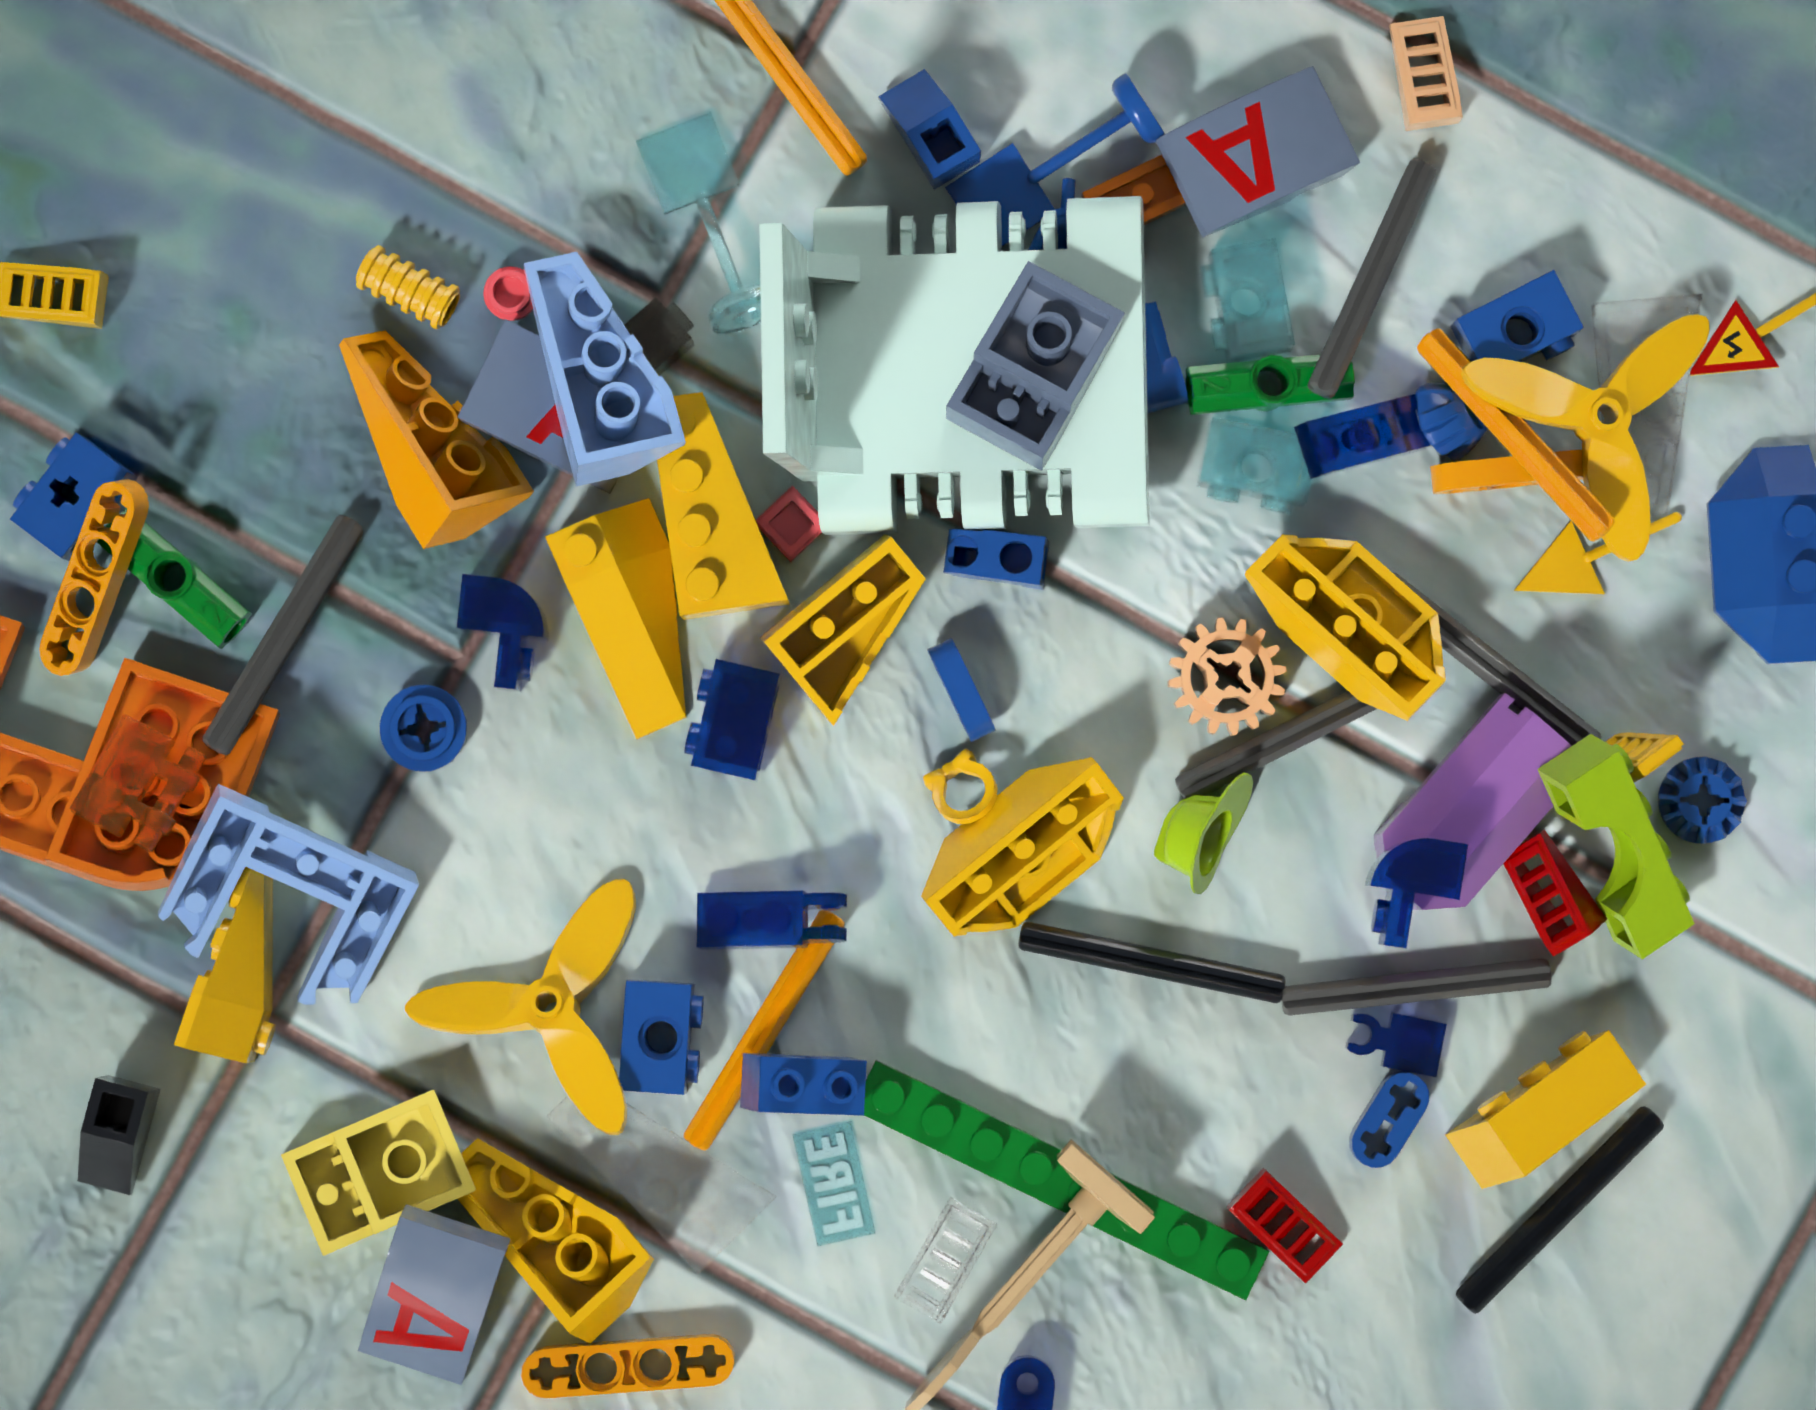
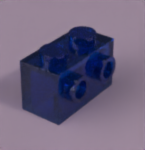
M720 659L715 660L713 670L703 669L697 693V700L706 702L701 723L691 722L684 749L685 754L693 755L692 767L755 782L758 781L782 679L780 673Z

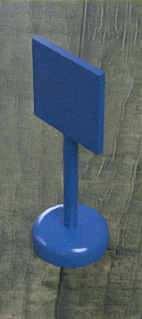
M1125 72L1116 78L1112 84L1113 94L1124 111L1030 171L1017 148L1012 143L945 188L956 206L957 203L999 201L1001 205L1003 247L1009 243L1010 212L1022 211L1027 231L1041 222L1044 211L1055 209L1039 185V181L1130 122H1132L1141 138L1147 143H1156V140L1165 135V133Z

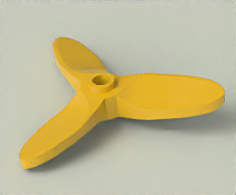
M1699 314L1686 315L1660 328L1637 345L1621 361L1603 385L1595 390L1584 387L1554 372L1524 362L1500 358H1482L1465 365L1461 370L1465 384L1483 400L1517 417L1543 425L1573 430L1575 435L1582 441L1584 486L1615 520L1613 527L1602 539L1608 549L1619 559L1627 562L1637 560L1644 553L1649 542L1651 527L1650 499L1644 466L1628 428L1631 424L1632 416L1654 403L1669 391L1698 358L1707 342L1710 331L1707 317ZM1598 410L1603 414L1604 423L1598 419Z
M615 879L603 884L593 892L573 914L556 940L542 978L535 980L530 985L496 981H472L436 986L423 990L411 997L405 1004L406 1013L412 1020L423 1027L456 1034H497L535 1029L542 1035L551 1063L563 1088L585 1118L598 1130L606 1134H621L627 1123L625 1095L617 1071L605 1048L592 1030L580 1018V1003L606 976L623 947L636 910V897L632 885L625 879ZM557 1002L553 1010L545 1012L550 1003Z

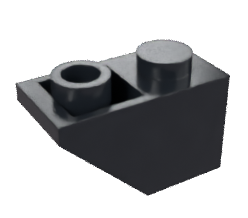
M110 1075L95 1078L80 1132L78 1182L132 1195L161 1089Z

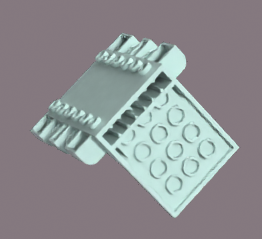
M1142 196L1067 199V249H1058L1056 210L1044 211L1041 218L1043 250H1024L1026 224L1021 211L1010 212L1009 251H1002L1001 205L999 201L957 203L956 253H950L948 215L939 214L935 215L934 222L932 223L934 254H916L917 224L914 221V215L901 216L900 255H893L892 209L889 205L815 208L813 217V251H807L783 223L759 224L763 454L803 482L817 481L818 518L820 530L823 534L898 533L897 479H904L907 519H919L920 512L922 511L920 478H938L937 509L940 512L941 518H953L954 477H960L963 528L973 531H982V529L1007 530L1006 476H1013L1015 516H1028V511L1031 508L1028 475H1048L1046 506L1049 509L1050 515H1062V474H1071L1072 511L1073 522L1076 528L1150 526L1144 211ZM1028 261L1125 312V317L1099 369L1042 471L946 419L947 403L971 365L974 351Z

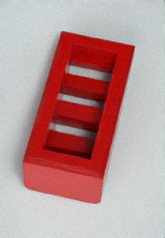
M1545 829L1521 843L1503 863L1540 938L1553 957L1591 935L1607 920ZM1539 854L1543 863L1529 871L1524 862ZM1549 874L1553 883L1542 889L1537 881ZM1560 894L1564 903L1555 908L1550 899ZM1569 914L1574 922L1570 926L1563 920Z
M1264 1168L1226 1206L1238 1220L1304 1283H1307L1343 1245L1337 1237ZM1271 1190L1278 1197L1254 1220L1248 1213ZM1287 1205L1293 1212L1270 1235L1264 1227ZM1302 1219L1308 1227L1285 1249L1279 1242ZM1317 1234L1324 1242L1303 1264H1300L1294 1257Z

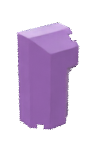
M1506 693L1499 695L1410 798L1406 802H1402L1374 834L1377 881L1410 910L1466 907L1553 807L1537 769L1570 748L1571 745L1528 708L1524 707L1518 715L1508 709L1515 699Z

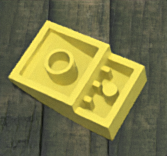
M434 1089L281 1154L323 1256L397 1225L406 1204L430 1211L476 1191Z

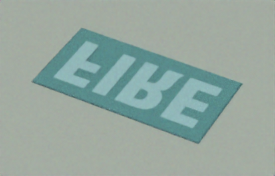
M851 1122L793 1134L817 1246L875 1234Z

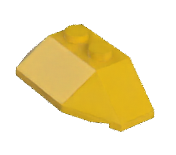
M1282 534L1246 570L1245 576L1277 627L1360 702L1408 721L1445 683L1446 676L1445 667L1443 666L1438 613L1357 541L1329 538H1298L1296 535Z
M1092 757L1029 769L997 795L992 810L982 819L968 824H961L944 838L921 897L954 937L966 935L967 932H990L1017 928L1101 859L1113 827L1115 813L1120 809L1124 797Z

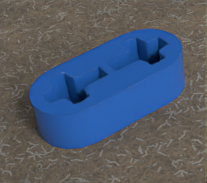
M949 638L928 648V654L970 741L973 742L996 731L953 639Z
M1406 1071L1394 1072L1380 1083L1349 1136L1350 1150L1360 1163L1372 1168H1381L1391 1164L1398 1156L1429 1103V1090L1419 1076ZM1410 1081L1415 1085L1411 1094L1418 1099L1416 1105L1413 1108L1403 1105L1393 1119L1388 1116V1113L1396 1099L1389 1092L1394 1085L1404 1087ZM1384 1120L1389 1122L1390 1126L1383 1136V1141L1389 1145L1387 1151L1384 1154L1375 1151L1370 1157H1367L1363 1154L1367 1145L1360 1140L1362 1134L1365 1131L1374 1134L1378 1131Z

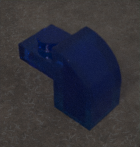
M462 574L456 628L462 632L499 635L494 687L499 690L521 692L522 680L531 681L534 668L535 652L532 648H526L527 638L549 640L545 614L532 595L511 581L496 577Z
M1432 838L1406 840L1391 846L1375 860L1368 872L1365 886L1386 889L1385 900L1376 899L1372 915L1371 932L1380 933L1379 945L1407 949L1415 894L1460 900L1468 844Z

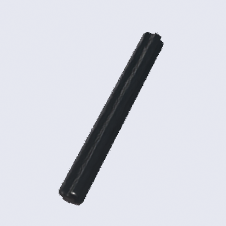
M1033 922L1023 923L1018 940V946L1023 951L1271 1003L1281 1002L1283 989H1285L1286 984L1285 977L1281 974Z
M1640 1107L1457 1289L1456 1296L1458 1300L1470 1312L1479 1313L1663 1130L1664 1124L1662 1120L1650 1108Z

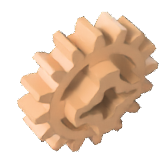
M1221 617L1216 619L1215 632L1209 633L1206 627L1199 624L1195 627V633L1198 638L1197 642L1193 643L1186 638H1182L1178 644L1186 655L1184 658H1170L1169 665L1180 670V676L1167 681V684L1170 688H1181L1183 695L1175 701V708L1189 705L1193 709L1188 723L1193 725L1203 717L1208 720L1207 732L1209 734H1215L1220 723H1224L1230 736H1235L1238 734L1240 721L1244 720L1253 730L1259 727L1258 718L1255 713L1261 711L1270 716L1274 714L1276 710L1268 701L1269 696H1282L1285 693L1283 687L1274 684V677L1284 674L1287 670L1286 666L1272 664L1271 658L1280 651L1278 645L1270 646L1266 649L1262 646L1261 642L1266 633L1264 629L1261 628L1250 636L1245 633L1246 620L1240 619L1235 625L1234 630H1227L1226 622ZM1218 641L1240 643L1233 653L1216 654L1213 650L1206 647ZM1255 656L1260 662L1263 673L1261 690L1259 686L1251 681L1249 664ZM1192 664L1203 674L1204 690L1198 698L1191 685ZM1230 664L1235 665L1238 671L1234 677L1240 683V687L1237 689L1229 685L1223 690L1219 689L1215 685L1219 676L1214 671L1213 666L1217 665L1224 669ZM1237 699L1247 706L1246 709L1235 713L1214 711L1221 700Z

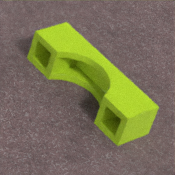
M1589 734L1537 769L1556 813L1584 830L1608 827L1611 831L1615 846L1614 864L1609 879L1595 900L1607 918L1605 923L1614 942L1643 960L1695 924L1686 905L1690 901L1689 893L1684 884L1673 875L1668 860L1672 857L1671 851L1663 838L1654 831L1649 819L1653 815L1652 807L1642 792L1635 787L1630 775L1634 771L1633 763L1619 745H1610L1598 737Z

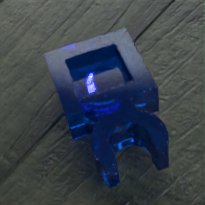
M1391 1012L1388 1028L1381 1027L1379 1022L1368 1014L1355 1013L1351 1015L1350 1021L1365 1024L1369 1028L1370 1036L1363 1044L1346 1042V1050L1357 1055H1367L1376 1049L1383 1050L1380 1066L1431 1077L1437 1076L1447 1024Z

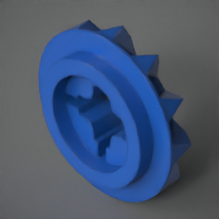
M431 685L408 687L397 693L387 703L380 720L382 744L388 755L396 763L407 769L420 772L439 769L453 762L466 743L467 719L458 700L441 688ZM419 705H422V710L426 713L429 721L446 722V727H441L439 731L431 733L430 751L428 752L426 745L422 743L419 736L401 734V731L408 730L409 726L418 724Z
M1694 757L1675 765L1664 777L1658 793L1659 812L1669 830L1685 841L1698 844L1712 843L1726 838L1741 823L1747 803L1742 779L1735 774L1727 763L1708 757ZM1703 776L1708 794L1717 795V798H1724V803H1717V806L1708 807L1707 816H1704V824H1702V816L1699 815L1698 806L1689 805V802H1680L1681 797H1689V795L1699 792Z

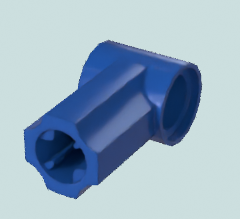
M1156 301L1145 303L1148 414L1188 403L1183 374L1176 356H1171Z

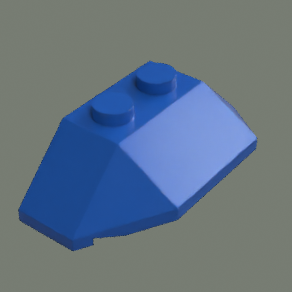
M1809 445L1753 448L1706 504L1713 611L1745 643L1755 650L1757 655L1766 664L1816 661V466Z

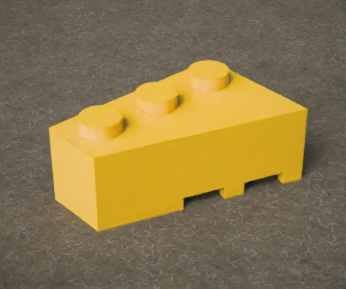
M884 534L764 633L760 639L825 718L834 726L854 690L864 679L871 663L886 639L890 637L926 579L894 539Z
M1585 1030L1574 1035L1558 1047L1562 1054L1549 1064L1545 1060L1525 1071L1517 1078L1520 1084L1507 1093L1501 1091L1489 1098L1477 1108L1478 1112L1445 1134L1482 1189L1527 1176L1647 1085L1610 1030L1590 1037Z

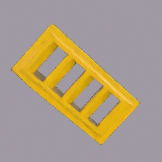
M0 262V317L102 329L109 276L100 270ZM14 276L24 277L20 306L10 305ZM35 278L44 279L40 308L32 307ZM55 281L64 282L61 309H52ZM75 283L84 284L81 311H72Z
M1632 732L1618 733L1605 741L1610 745H1619L1627 753L1634 766V771L1630 774L1633 782L1649 775L1683 749L1681 746L1684 745L1678 735Z

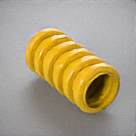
M377 245L369 250L356 274V287L358 289L366 290L370 288L373 297L380 298L382 295L385 296L388 305L395 306L397 303L400 304L402 312L405 314H409L412 311L415 312L417 320L424 322L426 319L430 320L431 327L436 330L447 324L460 299V289L455 284H451L449 287L445 286L443 278L439 276L434 279L430 278V271L426 269L416 271L415 263L411 261H406L404 264L401 263L400 255L396 253H391L389 256L386 255V250L381 245Z

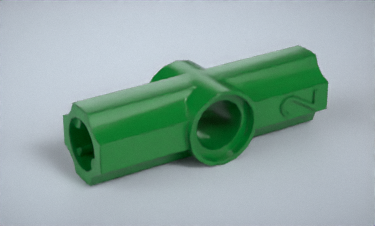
M1321 354L1286 358L1270 355L1254 361L1187 367L1185 369L1187 405L1190 415L1250 409L1271 411L1281 406L1351 400L1354 397L1355 383L1353 363L1350 362L1335 396L1329 399L1313 393L1308 388V382ZM1270 371L1277 375L1282 385L1281 393L1278 396H1269L1262 392L1257 382L1259 372Z
M127 508L119 513V515L126 514ZM147 522L144 523L128 570L141 580L152 594L163 599L212 643L222 649L243 630L252 613L203 572L196 562L187 558ZM108 523L105 527L111 528L112 523ZM98 539L97 543L112 555L109 544L102 539ZM181 564L186 573L185 582L178 590L168 592L163 583L164 574L171 566Z

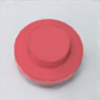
M512 266L503 267L489 276L485 283L483 294L485 304L493 315L502 320L517 321L525 318L533 311L523 269Z

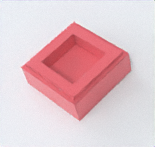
M793 485L756 519L759 530L790 562L822 534L817 510Z

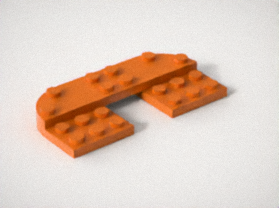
M0 615V690L25 630L22 622ZM124 657L84 761L0 732V850L115 889L147 891L169 887L217 785H223L249 797L279 720L280 712L278 709L260 704L231 753L228 755L219 754L205 745L203 735L229 693Z

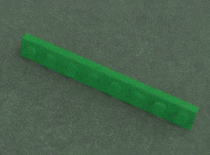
M875 1060L866 1079L864 1116L1064 1213L1071 1209L1068 1203L1082 1187L1058 1163L1057 1154L1062 1149L885 1063ZM1113 1175L1154 1211L1153 1215L1155 1218L1139 1234L1106 1210L1093 1227L1245 1301L1247 1300L1270 1252L1268 1249Z

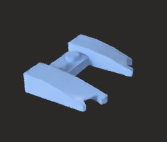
M218 784L158 911L159 918L164 921L174 912L192 934L184 943V948L190 955L199 958L245 867H248L338 907L298 993V1002L305 1005L315 1004L316 989L349 988L350 1003H358L419 886L416 872L366 850L365 854H361L269 812L267 805Z

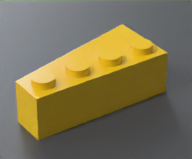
M703 392L673 396L686 442L684 446L657 459L680 617L683 620L790 605Z

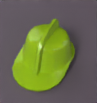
M1242 773L1226 787L1220 797L1193 795L1181 800L1170 809L1164 819L1154 849V856L1161 863L1189 876L1190 886L1195 894L1201 895L1208 888L1215 875L1222 853L1247 809L1253 788L1251 774Z

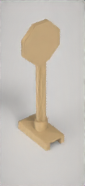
M1071 1139L1057 1154L1058 1163L1082 1187L1068 1203L1071 1209L981 1310L972 1329L945 1354L906 1402L905 1410H920L936 1395L961 1366L979 1340L1000 1325L1087 1224L1093 1226L1108 1210L1116 1218L1141 1234L1154 1220V1211Z

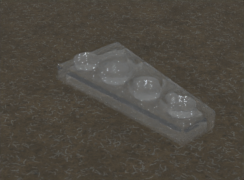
M1703 294L1595 302L1592 304L1599 388L1621 361L1648 336L1683 316L1700 314ZM1691 367L1662 397L1633 415L1628 428L1644 466L1650 499V516L1666 515L1669 512ZM1601 413L1602 423H1604V417Z
M569 1096L563 1099L546 1118L697 1274L705 1269L777 1197L765 1188L758 1186L737 1173L736 1170L723 1162L716 1160L704 1151L691 1145L689 1141L666 1129L628 1103H626L627 1123L623 1132L619 1135H609L598 1130L590 1123Z

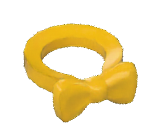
M967 748L962 750L951 762L945 763L942 768L931 771L923 776L926 788L932 791V799L938 812L946 820L956 824H968L982 819L992 810L997 799L998 787L992 773L983 764L976 762L974 753ZM962 772L980 778L985 785V794L975 807L969 810L958 811L947 805L945 799L948 780Z

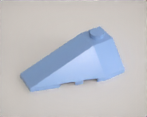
M578 252L524 263L525 276L562 436L576 487L629 475L684 446L686 441L672 390L664 378L658 376L643 354L642 346L634 334L630 335L612 308V302Z

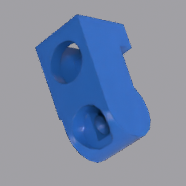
M949 529L943 573L963 578L1001 582L1044 590L1050 542L1045 536L983 529L982 531Z

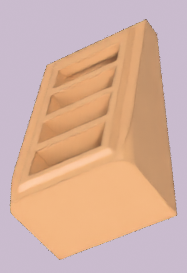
M1444 16L1390 24L1389 28L1405 131L1459 124L1463 114ZM1431 33L1434 35L1435 43L1406 47L1404 37ZM1437 54L1438 63L1410 67L1409 58ZM1440 75V84L1414 87L1413 78ZM1443 95L1444 104L1418 107L1417 98Z

